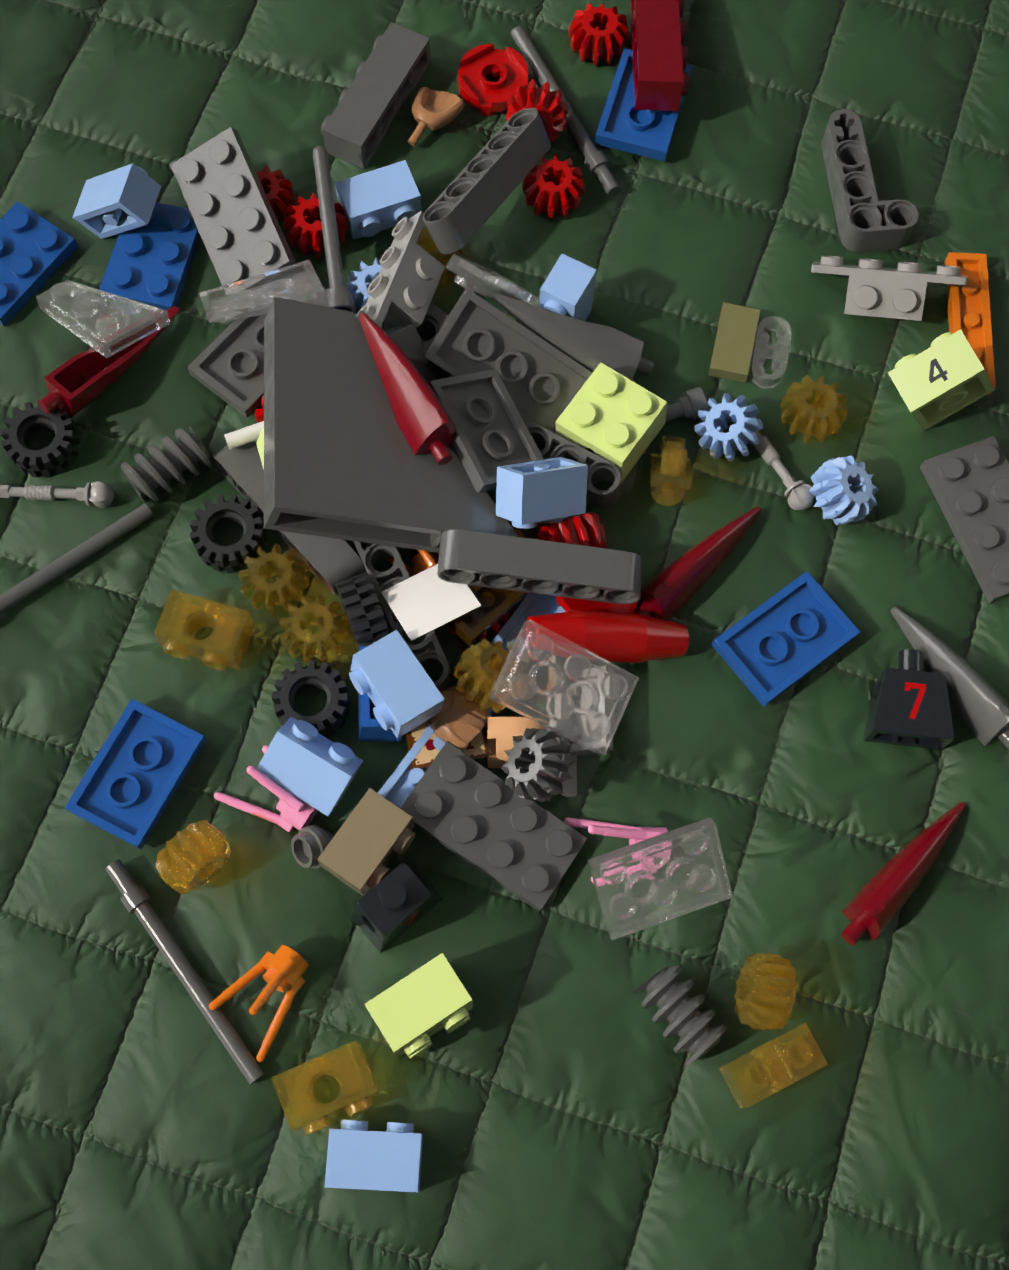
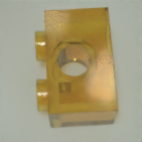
M171 589L154 636L161 647H163L162 650L170 656L186 659L187 655L201 658L203 664L217 670H225L226 666L239 670L255 624L248 611ZM201 628H213V632L208 638L203 640L194 639L195 634Z
M803 1023L720 1066L719 1069L739 1108L742 1109L760 1102L827 1066L828 1063L807 1024Z
M357 1040L271 1078L291 1131L303 1129L306 1136L330 1126L329 1116L342 1110H346L349 1117L373 1106L371 1097L380 1094L361 1045ZM326 1077H334L340 1086L339 1095L333 1102L324 1104L317 1097V1085Z

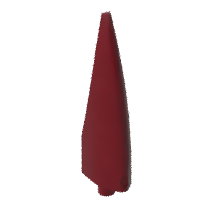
M173 306L106 342L73 356L48 374L44 379L49 394L38 401L42 410L50 414L59 407L60 410L63 408L70 418L75 416L117 381L146 352L179 313V309Z
M362 313L359 316V320L389 398L396 422L414 455L431 452L438 465L441 466L449 463L453 459L448 449L455 434L453 421L429 384L406 354L366 313Z
M757 506L727 523L661 571L641 589V598L637 603L639 607L634 613L668 621L696 594L728 557L760 515L761 508Z
M964 802L956 804L911 840L862 887L841 911L851 920L841 933V937L847 943L854 946L864 934L875 941L920 885L947 843L966 808Z

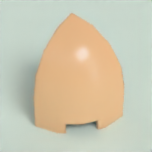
M487 717L488 768H501L508 762L509 757L504 750L514 747L513 736H523L526 728L544 730L547 728L548 722L529 717Z

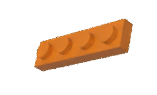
M949 252L945 259V265L961 267L960 273L968 275L967 285L946 284L949 332L955 333L960 329L962 330L995 390L996 381L987 254Z

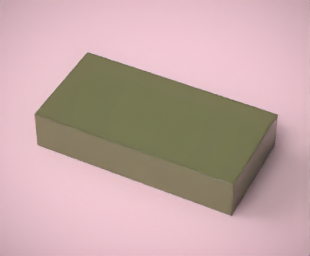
M723 302L709 376L746 383L760 309Z

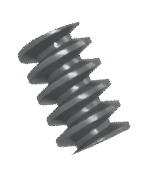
M190 426V434L181 428L175 430L177 443L167 436L163 437L161 440L163 452L156 446L150 445L148 447L150 460L139 453L134 456L136 469L126 462L121 464L123 473L144 503V496L146 495L155 502L160 500L157 491L159 487L169 494L172 493L171 479L173 478L182 485H185L187 482L184 471L186 470L196 477L199 476L198 462L201 461L209 468L213 467V462L207 449Z
M679 964L668 968L666 966L632 991V994L647 991L648 994L642 1001L641 1006L643 1009L654 1006L658 1007L652 1021L654 1024L664 1021L669 1022V1025L663 1032V1037L665 1039L674 1036L680 1037L673 1051L676 1054L685 1051L691 1052L684 1064L687 1067L721 1041L720 1039L727 1027L725 1024L710 1027L709 1024L716 1012L714 1009L699 1012L698 1009L705 997L703 994L691 997L687 995L694 982L692 979L681 982L676 980L683 969L682 965Z

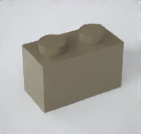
M369 788L317 860L322 868L364 896L370 888L372 889L389 874L390 869L386 865L395 852L402 855L415 837V833L411 831L414 827L413 817Z

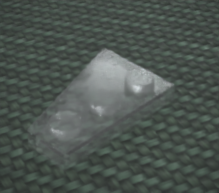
M456 254L452 255L446 266L448 270L457 274L454 282L465 289L468 288L473 293L476 291L485 297L487 295L493 299L498 293L539 307V297L489 267Z
M310 260L199 293L209 323L267 315L274 297L293 299L319 306L329 305L326 292Z
M70 280L55 284L49 290L36 296L39 308L106 358L170 324L166 310Z

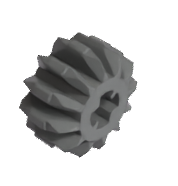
M526 728L523 736H513L514 747L504 750L509 758L508 762L501 767L508 774L505 784L515 790V794L519 795L520 798L530 801L532 799L541 802L550 801L553 794H564L562 782L573 779L568 773V767L576 762L568 755L571 745L566 740L561 739V736L557 735L556 732L549 729Z

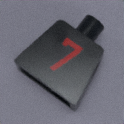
M914 649L899 651L898 668H885L877 678L865 727L864 741L943 750L954 740L946 678L941 673L923 671L924 653L922 651Z
M403 862L355 903L352 920L381 953L437 905L443 897L415 865Z

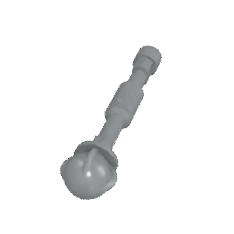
M759 431L754 432L758 435L760 441L759 444H753V446L766 464L772 465L783 480V484L787 488L784 495L788 497L789 506L794 510L808 509L814 502V495L809 492L812 486L806 484L804 480L796 481L794 476H791L780 461L781 456L766 436H762Z
M101 481L88 482L85 487H76V489L55 488L54 485L27 484L26 487L0 485V498L25 497L26 500L54 501L55 498L77 499V501H85L87 506L94 504L96 507L105 508L112 503L114 491L110 485Z

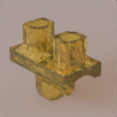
M662 436L660 454L651 453V495L660 505L673 506L683 499L685 490H691L693 480L690 458H687V450L685 449L686 439Z

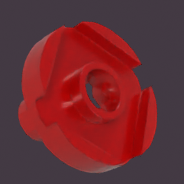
M494 44L477 46L469 50L460 61L457 76L458 91L464 101L476 108L481 115L493 116L497 112L508 109L506 108L508 98L514 95L515 89L519 84L528 88V65L523 56L513 48L506 46L505 51L494 49ZM491 74L493 77L500 76L499 81L489 82L487 81V75Z

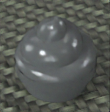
M317 825L301 828L291 841L292 854L297 863L303 868H320L321 865L317 859L334 835Z

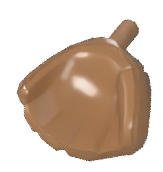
M422 87L412 101V113L418 125L409 138L408 143L415 147L426 129L431 131L438 130L453 121L463 110V99L456 94Z
M454 689L442 691L440 693L445 700L440 713L428 720L431 729L443 742L446 743L448 741L458 749L466 748L485 726L488 714L486 701L479 692L474 690Z

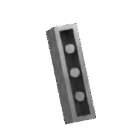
M393 22L390 23L384 34L378 35L374 42L373 51L367 61L363 60L360 63L356 72V78L349 88L345 87L343 89L338 106L332 115L328 114L322 123L321 135L323 136L324 146L328 154L364 169L431 63L430 38Z

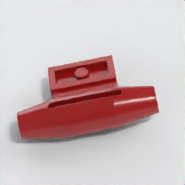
M556 596L558 606H562L565 612L529 616L525 621L523 630V641L527 650L574 661L641 663L682 657L686 654L689 645V633L684 624L634 613L638 602L614 604Z

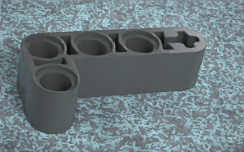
M849 109L836 110L828 120L821 141V148L840 241L847 250L858 253L902 248L907 244L919 218V212L916 206L907 200L878 201L861 119L854 111Z

